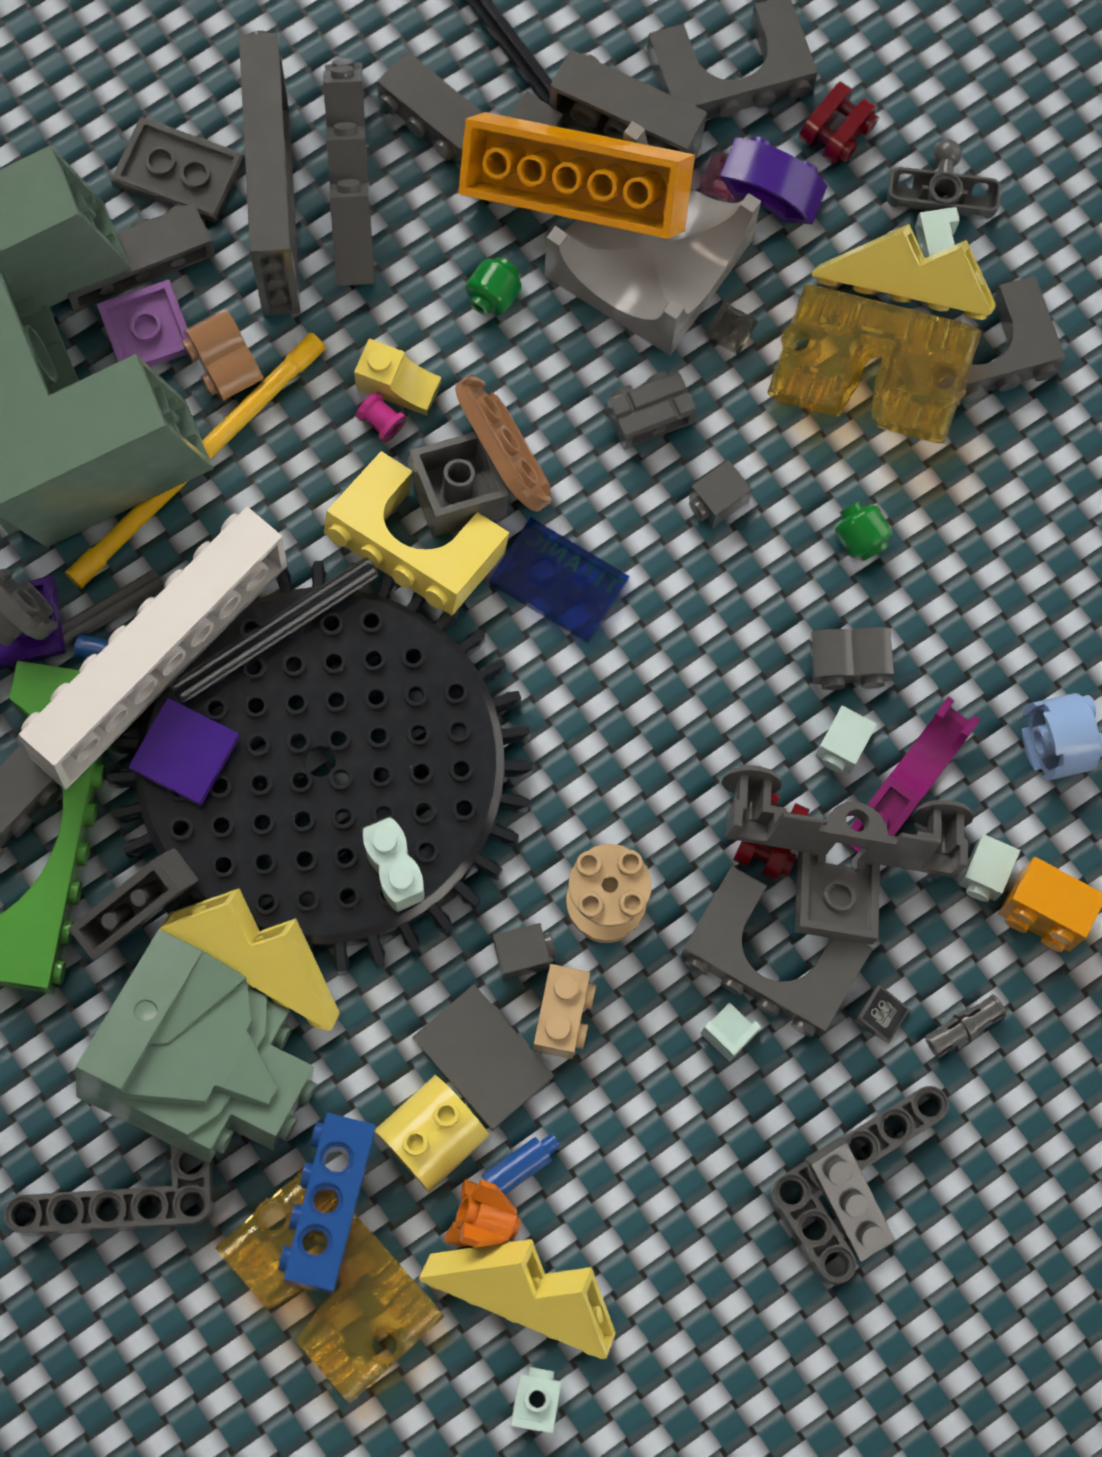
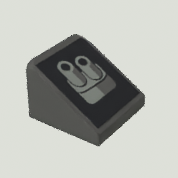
M877 985L854 1022L889 1044L910 1009L885 988Z

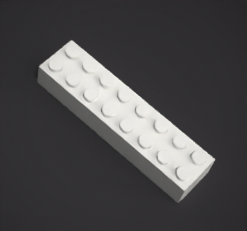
M246 507L239 515L236 513L232 514L222 525L221 533L211 543L209 541L204 542L194 553L193 561L184 570L178 569L171 574L165 583V589L157 597H150L145 600L139 607L137 616L127 626L122 625L117 628L110 636L108 645L98 655L93 654L88 657L81 665L80 673L69 684L63 683L52 694L51 702L40 713L38 711L34 712L25 720L21 727L22 731L18 735L30 759L62 788L67 790L287 567L283 536L249 507Z

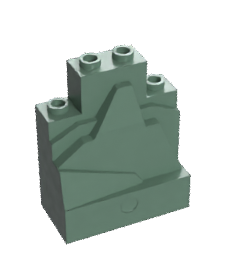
M158 929L75 1066L77 1098L207 1163L211 1162L216 1151L223 1154L232 1138L233 1131L274 1151L280 1138L287 1141L298 1119L293 1116L299 1104L304 1106L308 1104L317 1084L312 1082L314 1066L281 1050L292 1030L291 1027L287 1026L289 1010L267 1000L266 995L247 987V977L204 951Z

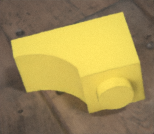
M368 339L354 371L357 390L370 395L374 392H380L383 395V400L426 416L441 385L440 376L416 365L405 355L404 351L372 339Z

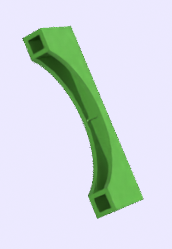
M17 661L9 699L14 707L28 718L34 712L38 711L40 713L51 702L50 699L54 691L63 683L69 684L80 672L75 669ZM103 753L67 790L62 788L63 811L61 826L51 856L31 888L15 904L0 914V986L54 995L56 984L62 985L64 981L66 961L61 959L64 944L70 945L73 938L72 932L68 929L74 923V921H70L72 905H78L81 898L82 882L77 881L80 866H86L89 859L90 843L85 841L88 827H94L97 819L98 804L93 803L96 788L101 789L105 780L106 767L101 765Z

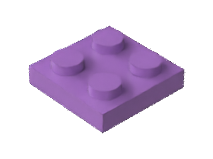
M169 279L97 304L118 362L137 354L146 364L153 367L187 355L182 345V341L187 339L183 330L187 329V325Z

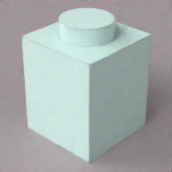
M841 706L816 756L822 759L821 763L828 769L838 773H842L844 770L851 774L877 723Z
M983 834L974 846L968 866L965 868L958 885L967 888L966 893L977 900L988 902L991 899L996 901L1004 891L1020 850Z

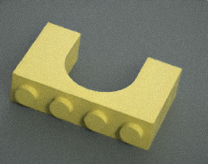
M381 451L326 511L324 534L333 543L346 547L360 556L361 559L368 557L375 567L391 576L398 585L410 588L421 595L434 608L442 609L453 615L505 554L509 532L477 512L458 535L442 547L424 550L412 548L399 542L388 531L385 520L409 494L413 471Z

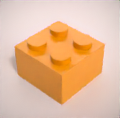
M1034 856L1018 873L998 914L1006 918L1005 923L1011 928L1023 933L1029 930L1042 937L1041 943L1057 952H1063V950L1070 952L1087 937L1102 908V892Z

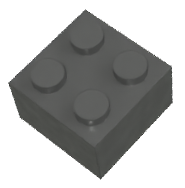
M476 432L409 450L408 468L413 471L411 484L433 538L462 530L477 512L491 521L506 517L510 494Z

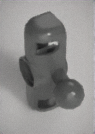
M943 139L933 148V160L939 166V171L897 167L891 172L887 187V202L895 208L897 205L908 206L911 210L927 212L957 207L958 216L971 217L973 214L990 219L997 213L1000 205L1001 184L998 180L953 173L954 166L961 160L962 150L960 145L951 139ZM911 174L914 176L912 188L897 187L900 175ZM985 183L989 186L986 197L972 196L975 184ZM936 192L946 193L950 198H940L936 195Z

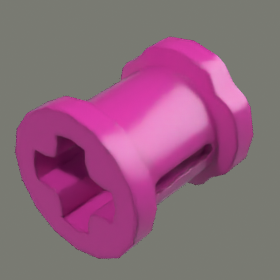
M374 392L369 395L355 414L359 421L365 420L379 433V439L385 443L399 433L407 420L406 415L401 412L396 413L383 401V395L380 392Z

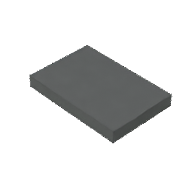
M140 116L111 178L112 186L169 207L177 205L186 206L194 202L202 219L217 223L245 162V155Z
M475 984L412 1037L492 1131L554 1078L552 1072Z

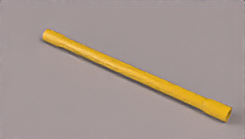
M310 332L286 355L285 360L202 440L210 460L298 373L303 372L326 349L324 343L315 334ZM187 482L136 505L94 547L89 548L65 571L68 578L82 589L106 565L107 561Z

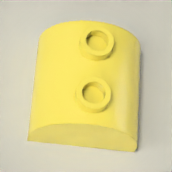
M436 1075L380 1124L375 1131V1134L428 1192L432 1191L490 1137L485 1127L471 1110Z

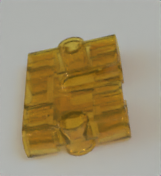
M804 285L792 322L782 333L781 343L783 348L767 394L781 402L839 417L858 387L866 363L871 358L880 357L882 358V363L875 380L872 419L877 420V428L942 444L945 443L957 404L966 394V378L982 332L978 328L963 322L820 286ZM810 339V343L804 350H794V346L799 340ZM953 376L956 378L954 385L950 388H938V383L944 377Z
M303 1170L274 1196L262 1202L248 1219L215 1247L218 1253L267 1309L306 1289L284 1283L285 1272L278 1271L284 1245L292 1247L296 1230L289 1229L294 1205H303L307 1190L300 1188ZM324 1192L315 1198L314 1206L319 1212L330 1213L338 1206V1199L334 1194ZM271 1209H280L286 1214L285 1224L278 1230H269L263 1225L264 1216ZM355 1213L339 1272L341 1286L334 1295L318 1308L296 1340L300 1348L349 1404L394 1363L398 1362L409 1349L444 1318V1315ZM318 1233L310 1234L303 1242L304 1250L311 1255L323 1253L328 1245L326 1238ZM380 1335H391L397 1342L395 1353L388 1358L378 1357L373 1351V1343Z

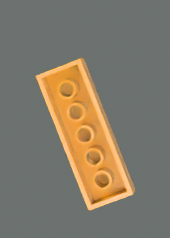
M483 112L465 119L458 194L670 239L685 231L695 154Z

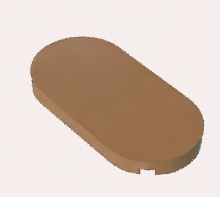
M468 375L457 383L455 387L456 396L461 408L509 490L530 510L535 512L542 510L552 500L549 497L551 487L543 470L502 400L493 392L488 395L482 389L486 386L482 379Z

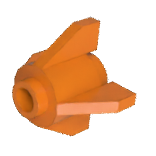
M465 1179L461 1191V1199L463 1200L457 1211L456 1222L452 1223L445 1234V1241L459 1247L472 1246L475 1248L502 1245L508 1241L512 1242L516 1238L521 1224V1219L517 1217L516 1207L512 1205L497 1185L482 1179L478 1184Z

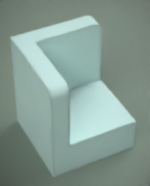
M728 1003L711 1022L709 1021L704 1026L700 1034L730 1062L759 1032L762 1026L757 1021L751 1024L731 1003Z

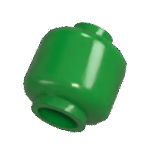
M497 257L495 260L485 259L466 282V292L471 298L469 301L470 306L485 316L489 313L496 315L505 313L522 290L519 270L511 262L501 257Z
M860 501L839 512L843 519L835 525L834 530L850 557H860L862 561H865L889 547L887 541L892 536V530L877 505L869 504L863 507Z

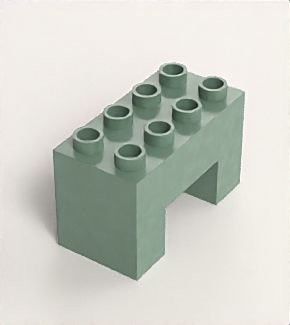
M51 145L0 169V525L10 535L21 530L47 548L214 469L186 400L137 354L80 381L78 380L49 307L68 299L67 293L118 275L130 269L131 266L105 203Z

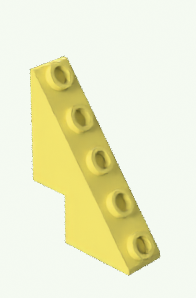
M909 224L818 265L812 272V276L817 277L816 281L823 285L838 286L839 283L852 285L854 291L863 294H875V291L890 294V299L898 302L911 303L912 299L927 302L928 308L937 311H949V308L963 310L964 315L972 319L985 320L996 307V303L967 240L925 258Z
M238 888L171 912L160 927V930L204 951L247 977V987L258 989L271 997L275 1004L302 1015L313 1027L327 1031L333 1029L340 1012L297 919L259 931Z
M532 1239L508 1242L502 1245L430 1254L419 1277L421 1282L434 1289L444 1291L465 1300L471 1305L479 1306L506 1318L508 1321L521 1324L544 1334L550 1339H556L583 1351L587 1355L600 1359L607 1358L616 1334L592 1267L545 1274Z

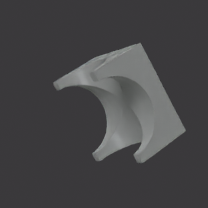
M632 121L625 130L622 140L649 145L645 135V128ZM691 188L685 231L670 239L576 220L565 231L555 226L546 237L545 277L671 356L753 241L761 201L748 193L741 202L727 203L707 197Z

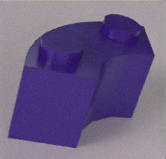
M735 137L720 174L721 179L733 197L744 199L749 193L761 201L762 207L770 211L779 221L812 225L828 187L817 174L818 169L813 164L800 161L794 156L773 147L769 141L761 137H752L751 140Z

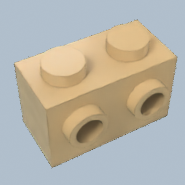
M550 964L533 1051L573 1059L575 1047L583 1049L588 1025L580 1023L583 1007L592 1008L596 985L588 983L590 972Z

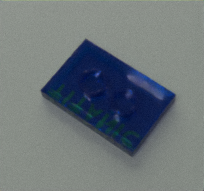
M530 517L490 577L489 584L589 643L627 585L630 576Z

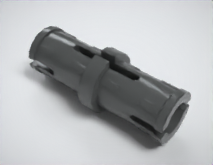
M992 994L975 1007L965 1012L960 1010L953 1015L954 1019L939 1029L925 1035V1041L932 1053L937 1058H940L959 1044L967 1040L972 1042L977 1039L978 1033L1007 1017L1006 1010L998 997Z

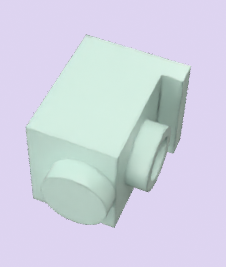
M529 1367L528 1375H519L511 1426L553 1433L561 1388V1381L553 1380L554 1371ZM533 1391H540L545 1396V1403L540 1408H534L529 1403V1395Z

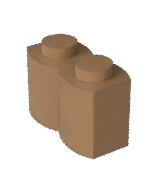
M223 309L183 330L187 339L182 341V345L192 362L199 360L205 374L201 375L200 378L211 397L217 394L219 399L225 400L264 379L227 309Z

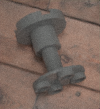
M0 569V644L10 645L22 632L37 640L46 639L58 626L57 620L49 619V616L54 613L52 607L44 596L27 580L23 579L20 583H17L11 579L14 572L8 569Z

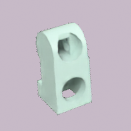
M957 207L919 213L914 228L918 244L925 258L955 245L953 235L960 221Z

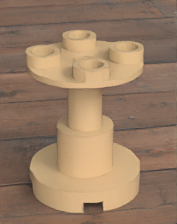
M603 844L591 848L578 857L569 876L566 910L569 920L574 927L576 926L580 932L585 934L584 936L592 941L613 943L623 940L642 921L651 894V876L640 854L621 845Z

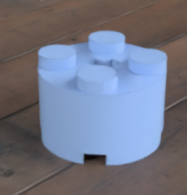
M1077 693L1029 703L1025 706L1022 717L1029 716V727L1022 728L1024 747L1035 771L1042 769L1045 773L1041 777L1044 781L1092 771L1098 766L1100 757H1102V733L1098 731L1095 720L1096 706L1090 695L1081 696Z

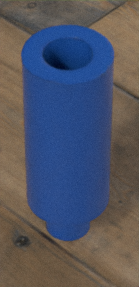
M552 1133L541 1141L534 1137L481 1176L485 1181L497 1185L503 1194L506 1195L551 1163L552 1159L549 1155L559 1149L561 1145Z

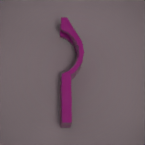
M949 696L867 804L881 815L887 825L888 835L895 836L981 720L974 715L969 721L951 708L955 700ZM857 818L850 828L855 831H864L863 823ZM848 845L857 853L862 848L859 846Z

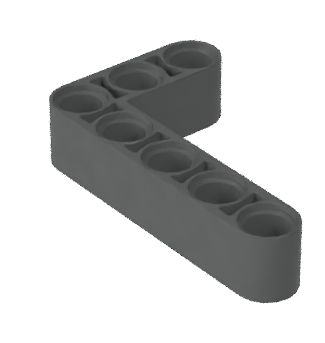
M925 1086L842 1137V1139L847 1142L848 1146L854 1139L861 1140L867 1145L869 1149L867 1159L864 1161L856 1160L862 1171L944 1118L949 1109V1101L941 1089L935 1086ZM920 1097H929L935 1102L937 1112L934 1117H926L919 1111L918 1100ZM894 1118L901 1123L903 1128L901 1138L893 1139L887 1136L883 1129L885 1119ZM804 1161L772 1184L769 1199L816 1276L827 1285H838L848 1281L854 1275L856 1259L818 1199L823 1196V1193L808 1163ZM792 1183L799 1189L800 1199L797 1204L789 1205L781 1199L779 1189L782 1184ZM807 1218L817 1220L823 1228V1234L817 1241L809 1240L803 1234L802 1224ZM829 1254L839 1255L844 1260L845 1271L841 1277H834L826 1271L825 1260Z
M171 1145L172 1186L20 1195L11 1199L6 1205L4 1211L5 1223L11 1230L25 1236L203 1225L210 1220L214 1212L213 1158L210 1163L203 1161L202 1168L196 1174H185L182 1169V1162L189 1153ZM191 1195H200L204 1199V1209L197 1216H186L183 1210L185 1200ZM158 1197L162 1202L161 1213L154 1219H145L141 1211L143 1203L148 1198ZM108 1200H117L120 1205L118 1217L113 1221L104 1222L100 1216L101 1206ZM75 1202L78 1208L76 1219L70 1224H62L58 1217L59 1209L65 1203ZM24 1205H33L36 1211L35 1220L29 1226L20 1227L17 1223V1212Z

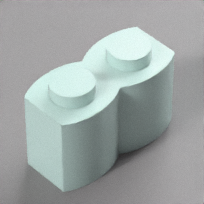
M389 817L363 828L366 855L371 866L379 873L382 892L388 904L395 911L399 912L424 901L422 874L418 865L408 855L406 838L398 823Z

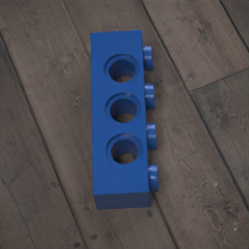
M331 1113L326 1114L324 1123L316 1122L310 1147L317 1148L313 1164L305 1163L300 1182V1188L307 1189L303 1205H294L289 1229L296 1230L292 1247L284 1245L278 1265V1271L285 1272L284 1283L334 1295L376 1131V1124ZM336 1151L344 1153L349 1159L348 1166L339 1172L329 1170L324 1163L326 1157ZM324 1192L334 1194L338 1199L336 1209L330 1213L319 1212L314 1206V1200L319 1194ZM318 1233L326 1238L328 1245L323 1253L311 1255L304 1250L303 1242L310 1234Z

